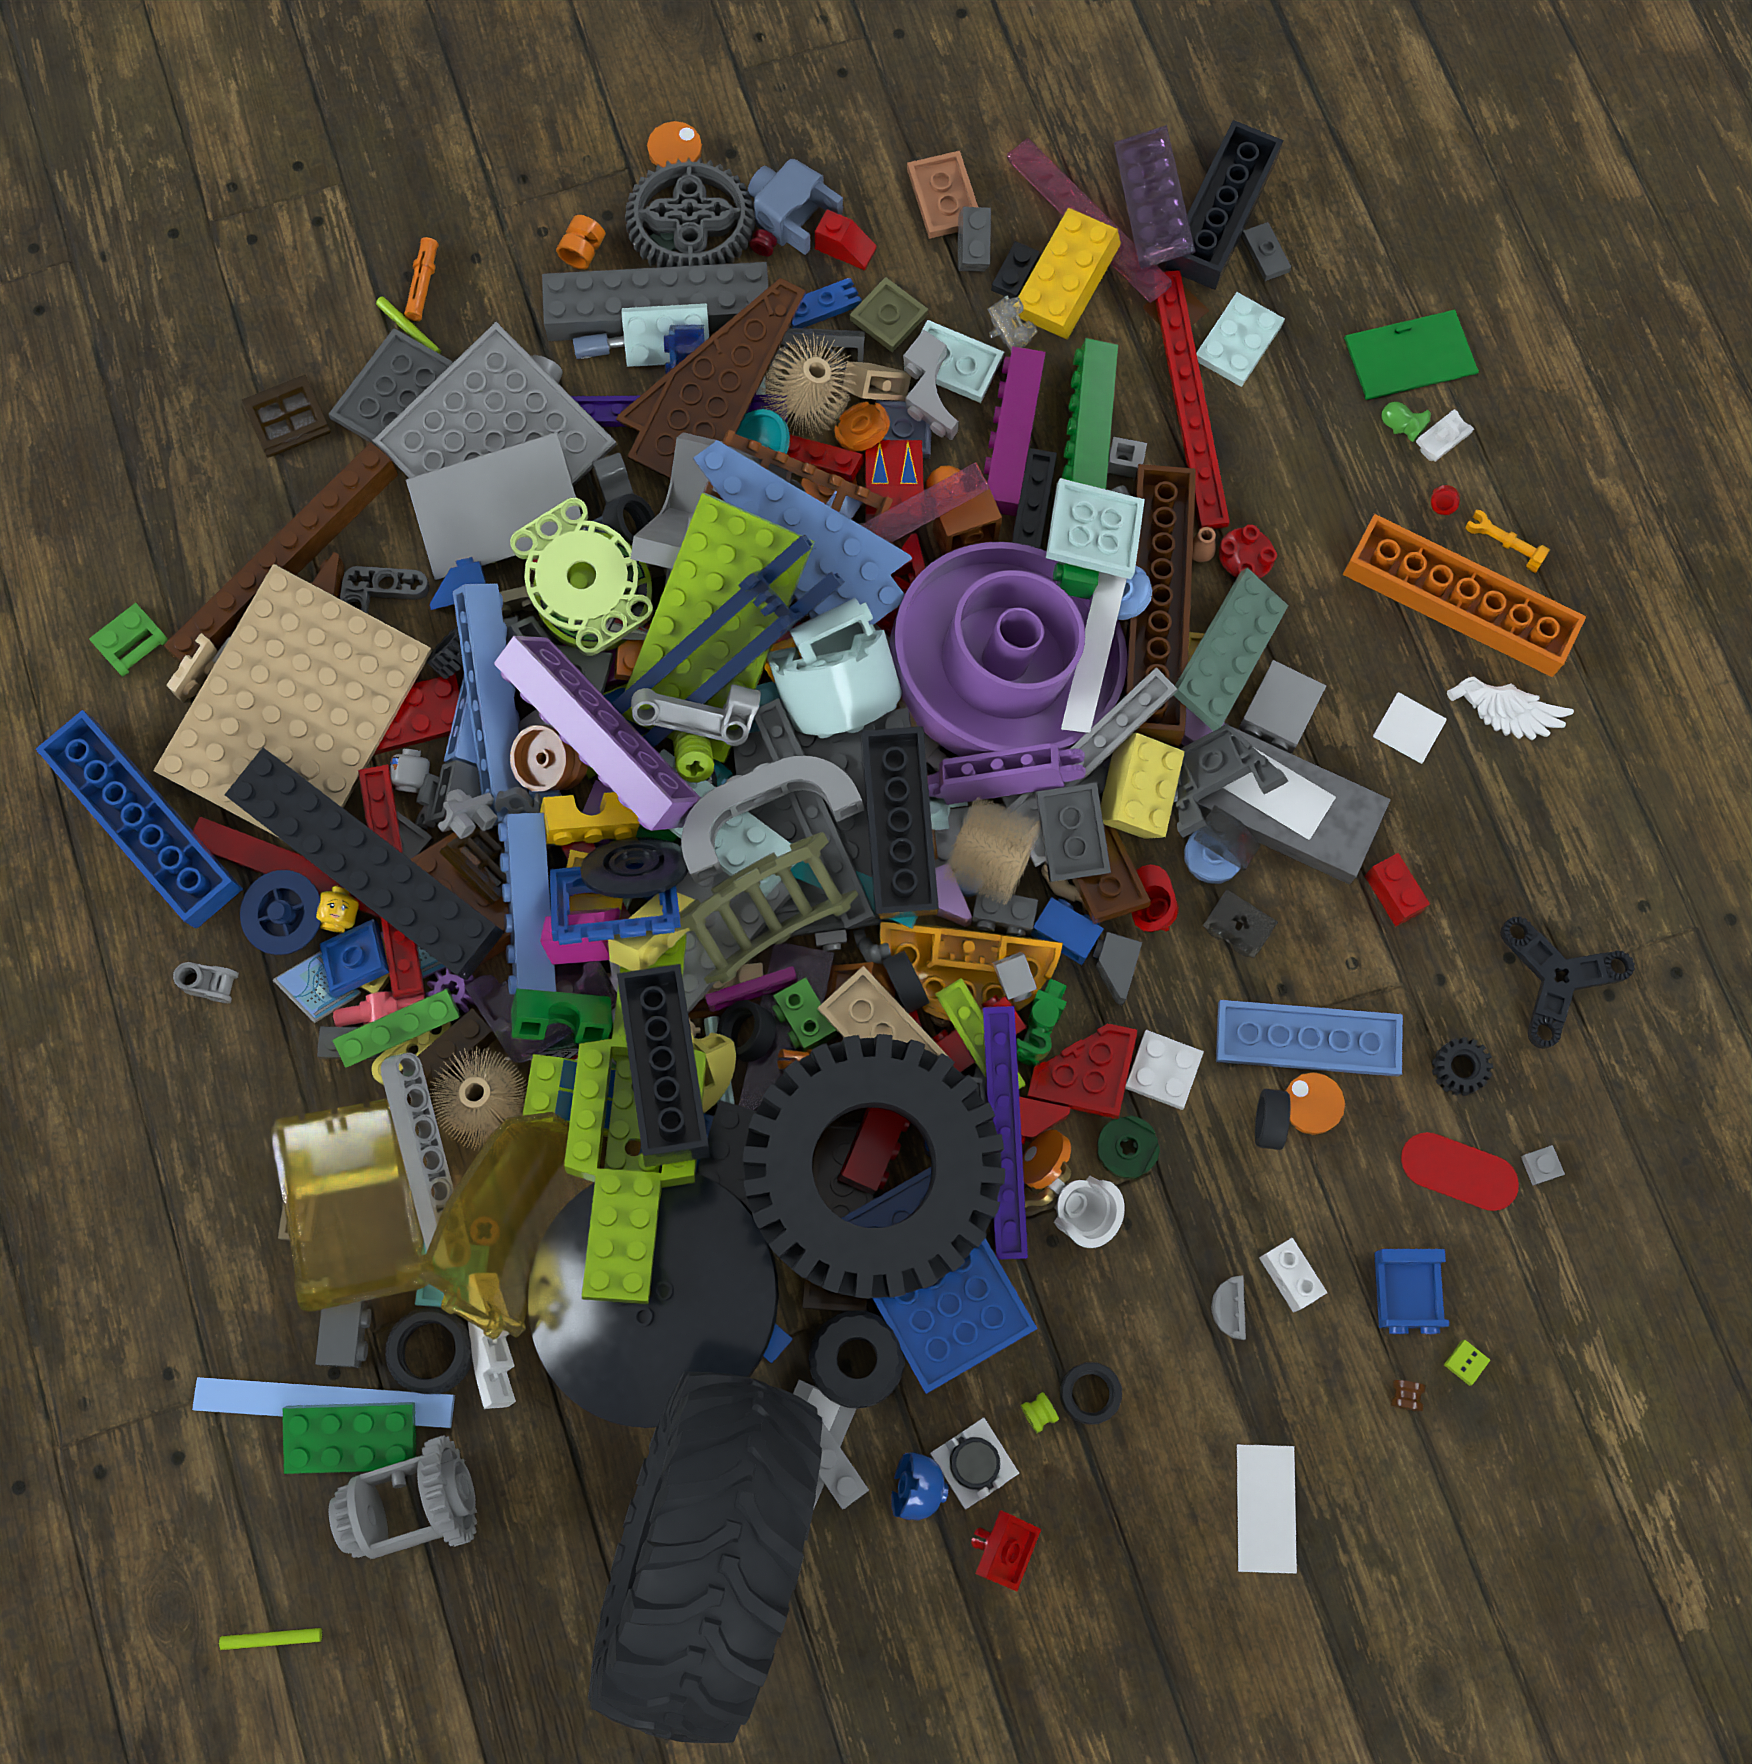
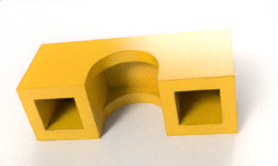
M615 792L603 794L600 804L601 813L597 815H586L580 812L576 807L574 795L543 797L540 813H544L546 844L559 846L579 841L596 843L604 839L622 840L636 837L640 823L638 816L631 809L620 803Z

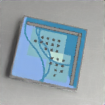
M321 952L314 954L273 980L314 1023L361 994L357 988L336 998L330 994Z

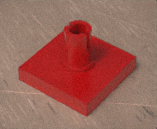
M1000 1510L992 1533L982 1527L977 1528L974 1533L986 1539V1542L972 1537V1547L984 1551L975 1574L1017 1592L1041 1529Z

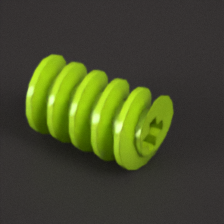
M676 730L673 736L677 773L688 782L699 783L705 781L714 771L711 739Z

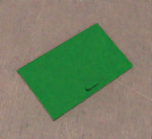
M1455 310L1353 333L1344 337L1366 400L1479 373Z

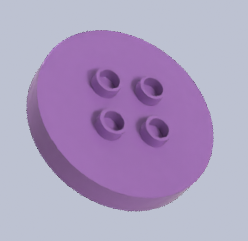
M1008 542L979 543L956 549L928 565L911 583L900 604L889 641L890 653L902 690L900 700L903 706L910 710L911 718L919 727L923 726L924 732L930 738L960 757L1047 743L1058 745L1059 751L1073 747L1086 734L1085 732L1062 730L1061 727L1075 669L1084 650L1085 628L1093 595L1090 600L1068 596L1064 590L1056 585L1057 581H1053V571L1056 563L1059 561L1047 559V552L1044 550ZM1119 620L1116 622L1091 729L1115 707L1124 686L1127 672V650Z

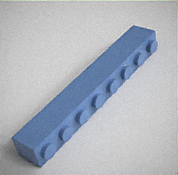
M464 584L453 591L481 795L490 793L494 798L490 808L497 816L493 826H497L499 823H503V819L508 811L506 807H502L500 812L496 811L495 801L498 792L507 791L514 787H521L527 791V788L523 787L515 778L510 764V751L513 741L519 734L518 725L520 717L515 708V686L503 679L501 671L494 664L507 646V626L503 622L501 610L503 598L499 593L498 584Z

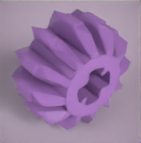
M446 968V975L443 976L441 972L436 971L435 976L438 981L429 980L427 983L433 990L428 991L425 994L426 997L446 988L449 991H454L456 988L458 994L451 995L458 1010L462 1009L465 1014L470 1011L466 1006L468 1003L472 1005L477 1004V999L471 996L479 992L478 986L472 985L475 981L473 975L465 981Z

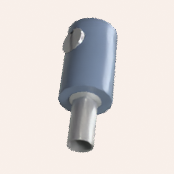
M606 333L573 338L576 359L609 355L610 348L625 346L624 336L607 338Z

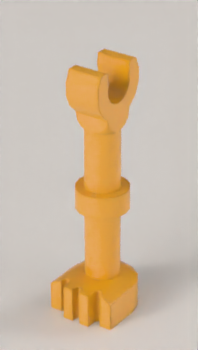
M1476 509L1473 518L1478 520L1480 524L1468 521L1465 527L1472 534H1487L1502 542V546L1506 549L1511 547L1529 557L1530 560L1526 567L1534 573L1537 572L1550 551L1544 545L1535 548L1517 538L1518 534L1512 531L1508 533L1493 525L1485 512Z

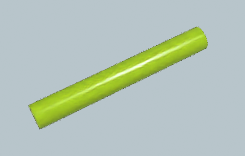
M385 297L378 298L376 305L412 339L438 354L441 353V350Z
M313 1628L221 1636L219 1647L220 1650L321 1642L322 1629Z

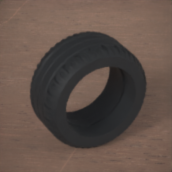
M426 1307L408 1313L395 1324L386 1343V1362L391 1375L401 1386L416 1393L440 1394L452 1389L464 1379L473 1361L467 1325L453 1313L440 1308ZM429 1323L443 1325L454 1336L456 1343L455 1358L448 1370L442 1375L433 1379L417 1377L409 1370L405 1361L407 1341L412 1333L423 1325Z

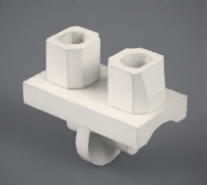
M1454 409L1418 437L1416 443L1421 447V453L1429 461L1434 460L1436 462L1470 435L1474 428L1465 423Z

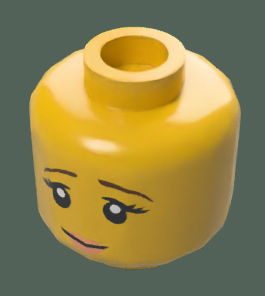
M333 886L332 891L322 892L316 918L321 921L320 928L338 933H344L345 929L352 928L358 911V900L350 896V892L341 887Z

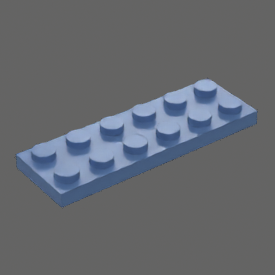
M1220 1000L1218 1002L1216 1062L1399 1077L1402 1075L1403 1014Z

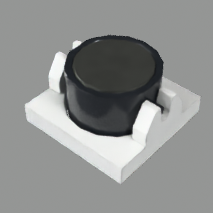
M982 1418L930 1453L934 1461L939 1464L944 1477L965 1510L1019 1474L985 1418Z

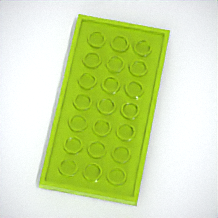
M705 492L701 493L626 690L741 589L739 584L747 576L764 569L802 535ZM813 545L809 551L769 585L787 607L790 605ZM754 598L651 690L657 694L685 700L778 619V616L774 612L764 616L760 611L767 603L765 602L757 608L753 603ZM773 645L704 705L723 709L733 684L756 689L767 662V655L771 652ZM643 704L639 707V709L648 710L653 706L650 704ZM631 707L622 716L638 724L632 716ZM733 724L727 729L736 730L740 725ZM655 725L642 726V727H645V728L651 730ZM676 730L673 731L667 738L673 740V736ZM710 738L713 758L723 763L726 762L732 746L722 740Z

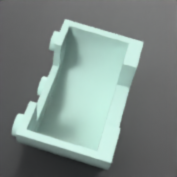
M853 598L789 631L802 659H804L806 665L817 661L816 656L851 650L854 635L866 633L868 636L876 630L873 624H869L873 617L867 604L863 603L860 605L858 600Z
M884 630L874 631L873 634L868 636L866 633L854 635L851 650L816 656L817 661L806 665L804 659H800L797 647L771 651L767 655L781 701L794 730L804 734L828 738L833 734L846 731L848 733L859 732L864 728V725L875 721L887 712L893 711L902 696V690Z

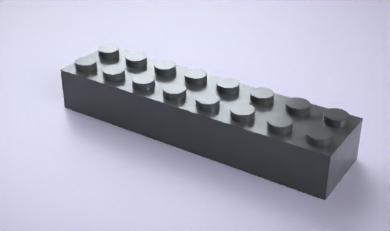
M767 262L542 274L543 314L548 341L573 340L576 337L606 333L607 338L624 336L622 308L707 304L709 332H717L768 288Z

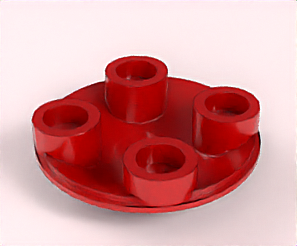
M1247 525L1244 528L1230 531L1224 536L1219 546V558L1223 567L1236 578L1241 571L1248 568L1260 579L1270 572L1277 558V552L1271 541L1254 525Z

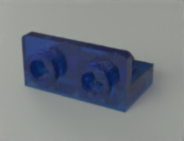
M670 325L669 335H664V352L670 353V362L665 363L666 374L705 342L704 325Z

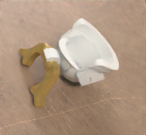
M1064 1161L1060 1167L1063 1170L1061 1175L1040 1193L1033 1194L1029 1188L1024 1189L1025 1208L1028 1206H1044L1050 1203L1055 1196L1058 1197L1054 1207L1057 1212V1218L1054 1223L1058 1229L1082 1247L1096 1248L1106 1244L1116 1235L1124 1218V1199L1120 1190L1112 1182L1099 1181L1089 1176L1086 1181L1076 1180L1066 1186L1065 1182L1069 1180L1071 1170Z

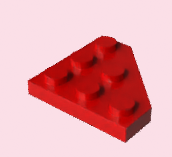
M1107 1023L1097 1029L1096 1033L1084 1040L1080 1039L1060 1051L1059 1055L1049 1061L1038 1064L1033 1070L1028 1099L1119 1119L1138 1030Z

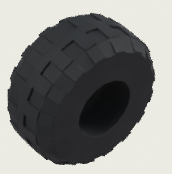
M846 1311L830 1318L817 1331L809 1351L810 1372L817 1388L830 1401L847 1408H867L885 1400L897 1387L904 1370L905 1356L894 1331L882 1317L867 1311ZM851 1340L867 1342L876 1353L874 1370L869 1376L862 1379H852L845 1376L837 1364V1355L840 1348Z

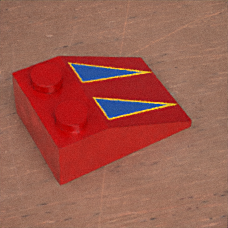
M881 440L875 446L865 450V488L880 496L893 499L883 524L923 523L922 440ZM865 504V524H871L877 509Z

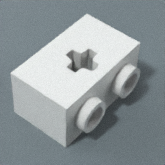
M1293 1238L1259 1257L1293 1312L1301 1310L1327 1294L1324 1286Z

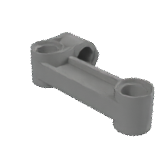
M733 684L731 685L726 704L721 709L657 694L651 689L642 688L637 690L632 696V716L642 726L656 725L722 740L728 745L738 746L743 744L748 738L753 719L758 711L761 692L760 690ZM643 704H650L653 706L648 710L639 709V707ZM733 724L740 725L736 730L727 729Z

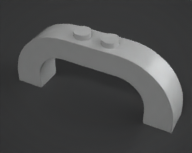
M793 756L771 764L763 763L757 766L753 772L729 778L725 784L709 791L693 806L683 827L681 839L683 857L695 884L724 872L715 852V838L721 826L729 819L788 793L806 790L819 794L827 802L836 822L864 811L863 802L855 784L835 764L812 756Z

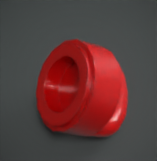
M1442 485L1433 490L1431 495L1433 511L1440 515H1450L1458 509L1460 495L1457 489L1453 486Z

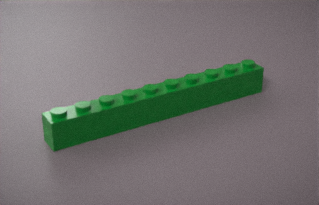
M1085 338L1081 349L1077 348L1075 351L1073 365L1077 366V371H1074L1071 381V388L1075 389V393L1072 394L1069 403V411L1073 412L1067 425L1066 434L1070 435V441L1067 442L1064 458L1068 459V465H1065L1062 479L1105 490L1118 345ZM1063 562L1056 563L1054 567L1053 581H1057L1056 585L1064 590L1068 596L1090 600L1098 586L1099 571Z

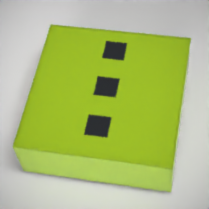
M1462 1340L1444 1366L1470 1386L1477 1380L1490 1362V1359L1469 1342Z

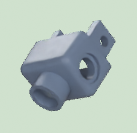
M796 159L788 160L777 173L768 166H762L754 174L748 186V192L754 198L755 223L757 227L772 233L779 245L784 246L786 243H789L804 255L810 250V234L802 229L801 226L820 206L824 210L828 209L840 215L843 213V197L824 185L823 175Z

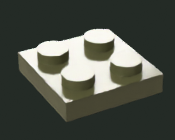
M885 277L850 314V321L893 353L928 315V308Z

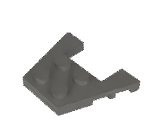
M1225 724L1221 728L1180 749L1185 751L1177 784L1178 832L1184 838L1206 826L1207 823L1197 802L1251 772L1264 795L1289 781L1280 769H1277L1264 755H1261L1231 726Z

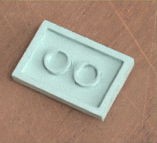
M1236 292L1197 351L1198 363L1242 387L1283 325L1285 318Z
M707 304L622 308L627 367L679 364L709 338Z
M927 320L923 330L947 345V357L939 369L936 384L981 403L1003 359L1004 352Z

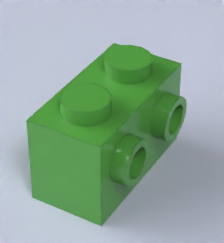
M806 978L773 995L776 1005L772 1006V1009L779 1022L786 1021L791 1031L787 1035L795 1049L801 1047L802 1051L806 1052L808 1049H814L837 1036V1030L817 1010L821 1003Z

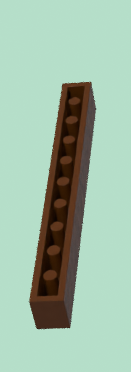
M370 442L164 644V647L179 663L182 662L186 655L193 658L200 647V644L195 640L201 633L219 651L228 637L232 636L272 565L275 564L296 576L398 476L392 459Z

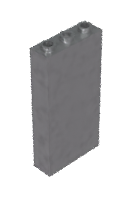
M1233 728L1252 747L1334 795L1336 798L1310 840L1224 788L1211 793L1197 802L1203 817L1350 885L1357 877L1391 799Z

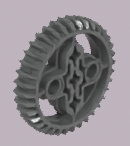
M688 157L687 161L682 163L677 158L676 164H671L667 160L666 167L664 168L657 164L656 172L648 170L647 178L640 177L639 185L634 184L633 193H629L625 222L627 223L626 230L631 244H633L636 252H640L642 260L648 259L650 267L657 264V268L733 264L734 257L740 258L742 250L746 251L748 242L751 241L752 233L755 229L754 203L749 192L746 191L745 184L740 183L738 175L732 176L730 169L723 171L721 164L713 167L711 160L707 164H703L701 158L697 162H692ZM676 184L673 198L656 199L650 206L644 209L654 195ZM703 184L713 186L724 192L731 198L737 208H733L732 205L722 198H707L706 189ZM737 226L733 234L724 243L704 252L707 247V237L724 236L730 229ZM643 227H648L657 236H661L660 233H673L675 248L679 253L659 246L645 233Z

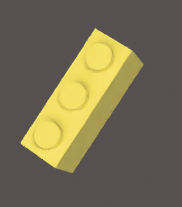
M677 892L679 912H681L695 899ZM656 894L629 919L663 915V906L660 905L659 894ZM686 928L675 931V933L653 935L652 931H646V936L620 938V934H616L614 939L608 940L610 962L630 971L647 969L690 930Z

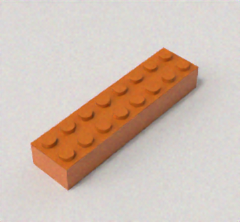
M1376 514L1373 515L1343 573L1344 576L1551 677L1564 665L1586 619V616Z

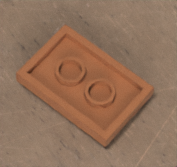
M960 151L907 163V171L929 239L958 232V216L962 208L978 207Z

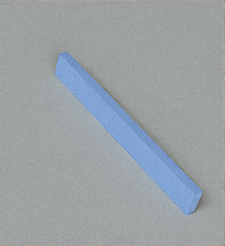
M197 1377L192 1410L283 1417V1408L285 1406L415 1402V1426L451 1428L455 1395Z

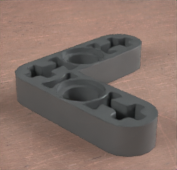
M355 566L349 568L344 573L340 600L348 604L359 602L362 604L361 611L368 614L370 597L418 600L428 594L430 586L425 574L418 570ZM357 576H361L363 581L359 582L358 586H354L352 581H356ZM384 577H391L394 579V584L389 589H381L379 587L380 580ZM415 580H419L421 585H418L416 590H412L410 585L414 584Z

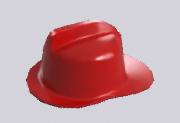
M1152 864L1142 866L1136 872L1151 902L1149 907L1132 912L1134 923L1142 931H1169L1170 926L1174 923L1179 913V905L1176 901L1171 879L1160 866Z

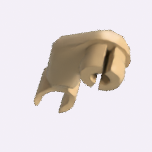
M1045 861L1041 872L1054 894L1073 902L1075 900L1082 902L1083 908L1087 910L1076 886L1069 884L1068 880L1049 882L1047 863Z

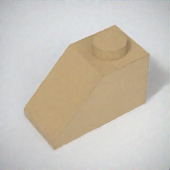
M847 362L849 367H846L848 370L845 373L855 374H845L847 378L844 379L852 380L850 381L851 383L843 382V386H850L848 390L852 388L849 393L854 390L853 395L864 399L906 401L911 376L906 371L872 363Z

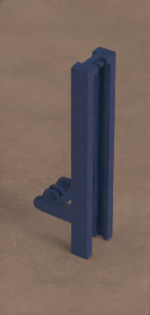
M806 535L800 536L764 569L747 576L739 584L741 589L611 704L623 715L632 707L631 699L637 690L642 688L652 689L754 598L753 603L757 608L766 602L767 605L760 612L764 616L774 612L778 619L685 699L695 703L706 704L845 581L838 573L833 574L830 572L794 605L788 608L769 585L811 549L813 543ZM655 725L643 738L655 748L675 730Z

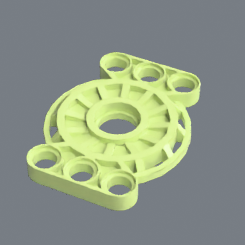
M570 498L517 530L510 539V545L517 557L527 559L524 578L527 593L534 607L552 624L570 631H578L576 644L579 651L584 655L593 656L647 623L652 618L653 605L648 597L635 595L638 587V568L636 560L630 559L632 550L629 544L619 533L610 527L594 521H587L588 510L585 503L578 498ZM571 506H578L583 510V514L579 519L571 520L566 516L567 509ZM548 521H552L558 526L557 532L551 536L544 535L541 532L542 525ZM589 527L588 531L583 530V528ZM595 529L605 531L613 537L609 540L605 536L596 533ZM522 537H528L533 541V545L528 551H520L516 548L517 540ZM618 542L626 549L629 557H623L620 549L617 547ZM578 562H586L596 571L594 583L585 589L573 587L567 579L569 568ZM631 564L634 571L633 582L628 581L627 567ZM530 569L535 571L537 585L532 588L530 584ZM631 590L629 595H625L626 591ZM534 595H540L543 603L547 606L545 610L537 603ZM637 602H643L648 606V612L642 617H637L631 612L632 606ZM555 614L561 619L567 620L568 624L555 619L551 615ZM611 618H618L623 622V628L617 633H612L606 628L607 621ZM594 634L598 638L597 645L591 649L583 647L581 640L584 635Z

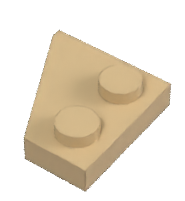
M202 633L195 640L200 644V647L193 658L186 655L180 663L178 670L167 683V687L183 703L199 692L201 685L206 681L215 665L212 660L218 651Z

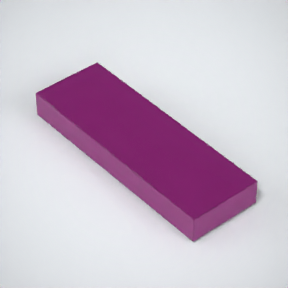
M792 966L706 994L705 998L710 1012H715L727 1008L737 1001L751 1000L788 988L798 981Z

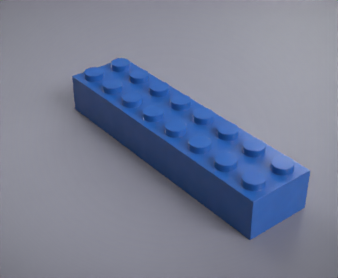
M81 710L36 748L37 752L185 923L197 929L243 890L101 725L84 710Z

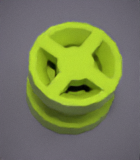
M1043 1392L1037 1395L1035 1401L1031 1403L1025 1402L1020 1405L1036 1433L1042 1431L1045 1424L1049 1422L1055 1423L1059 1420L1055 1409Z

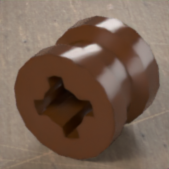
M1393 1380L1395 1397L1391 1399L1390 1406L1422 1412L1424 1405L1421 1402V1395L1425 1392L1426 1385L1411 1381Z

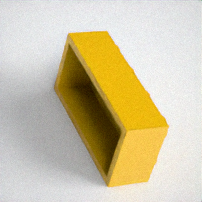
M1068 208L1014 304L1019 318L1068 340L1121 245L1118 229Z

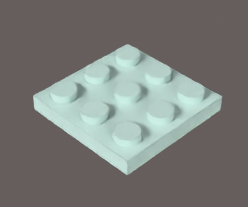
M1060 478L1056 488L1046 558L1132 579L1135 573L1145 499Z

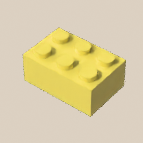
M1132 733L1112 753L1100 805L1103 824L1144 839L1166 837L1185 751L1144 735Z

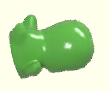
M1393 401L1383 409L1381 418L1384 424L1393 429L1394 434L1405 433L1410 441L1415 442L1430 423L1431 413L1429 410L1423 413H1413L1405 404Z

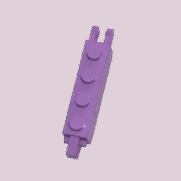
M1047 743L943 759L939 763V771L927 776L929 797L944 798L946 804L949 805L976 801L979 798L983 800L985 798L989 799L1065 787V782L1079 780L1085 776L1086 768L1078 764L1084 762L1085 752L1078 748L1059 751L1058 745Z

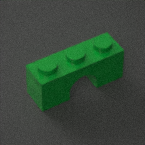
M516 988L511 1009L512 1038L544 1040L547 1026L552 1023H562L569 1026L575 1034V1043H588L609 1038L612 1027L611 997Z

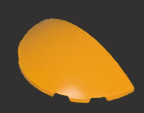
M881 921L880 923L881 944L888 943L891 956L905 951L930 1002L922 1007L923 1010L947 1021L951 1020L935 993L962 978L982 1011L983 1007L981 1004L992 996L997 995L999 999L1005 996L992 962L1022 952L1025 954L1037 989L1030 991L1032 996L1018 1002H1014L1013 998L1008 1000L1014 1006V1009L1019 1011L1035 998L1038 989L1040 990L1046 980L1052 977L1063 944L1055 941L920 924H914L913 929L897 922Z

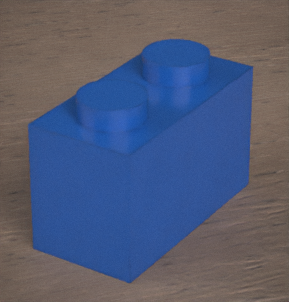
M1051 897L1033 926L1031 935L1037 939L1063 943L1061 953L1083 965L1104 928L1099 926L1100 923L1093 924L1089 915L1085 914L1082 916L1073 910L1074 907L1063 899H1058L1057 901Z

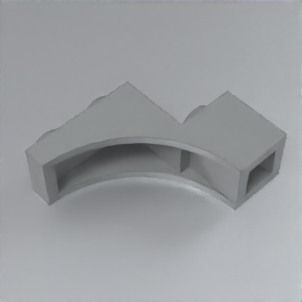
M923 330L903 355L906 372L915 379L921 378L906 397V409H908V414L915 420H923L929 424L930 429L940 437L946 436L952 440L958 432V421L945 409L936 388L939 369L947 357V345Z

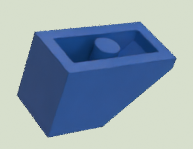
M473 557L455 561L457 567L450 568L430 602L431 610L453 605V591L464 584H487L481 561L474 562Z

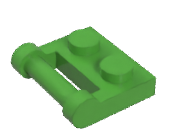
M134 603L89 638L122 677L128 674V669L158 645L161 644L163 646L169 640L137 603ZM149 633L152 634L148 639L142 642L139 646H137L134 650L128 653L121 660L118 659L119 656L125 653L128 649H130L133 645L139 642L146 635H148Z

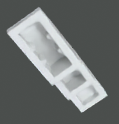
M471 1273L467 1276L468 1326L473 1365L484 1409L509 1407L516 1402L507 1375V1371L514 1367L506 1341V1336L513 1332V1328L495 1273Z

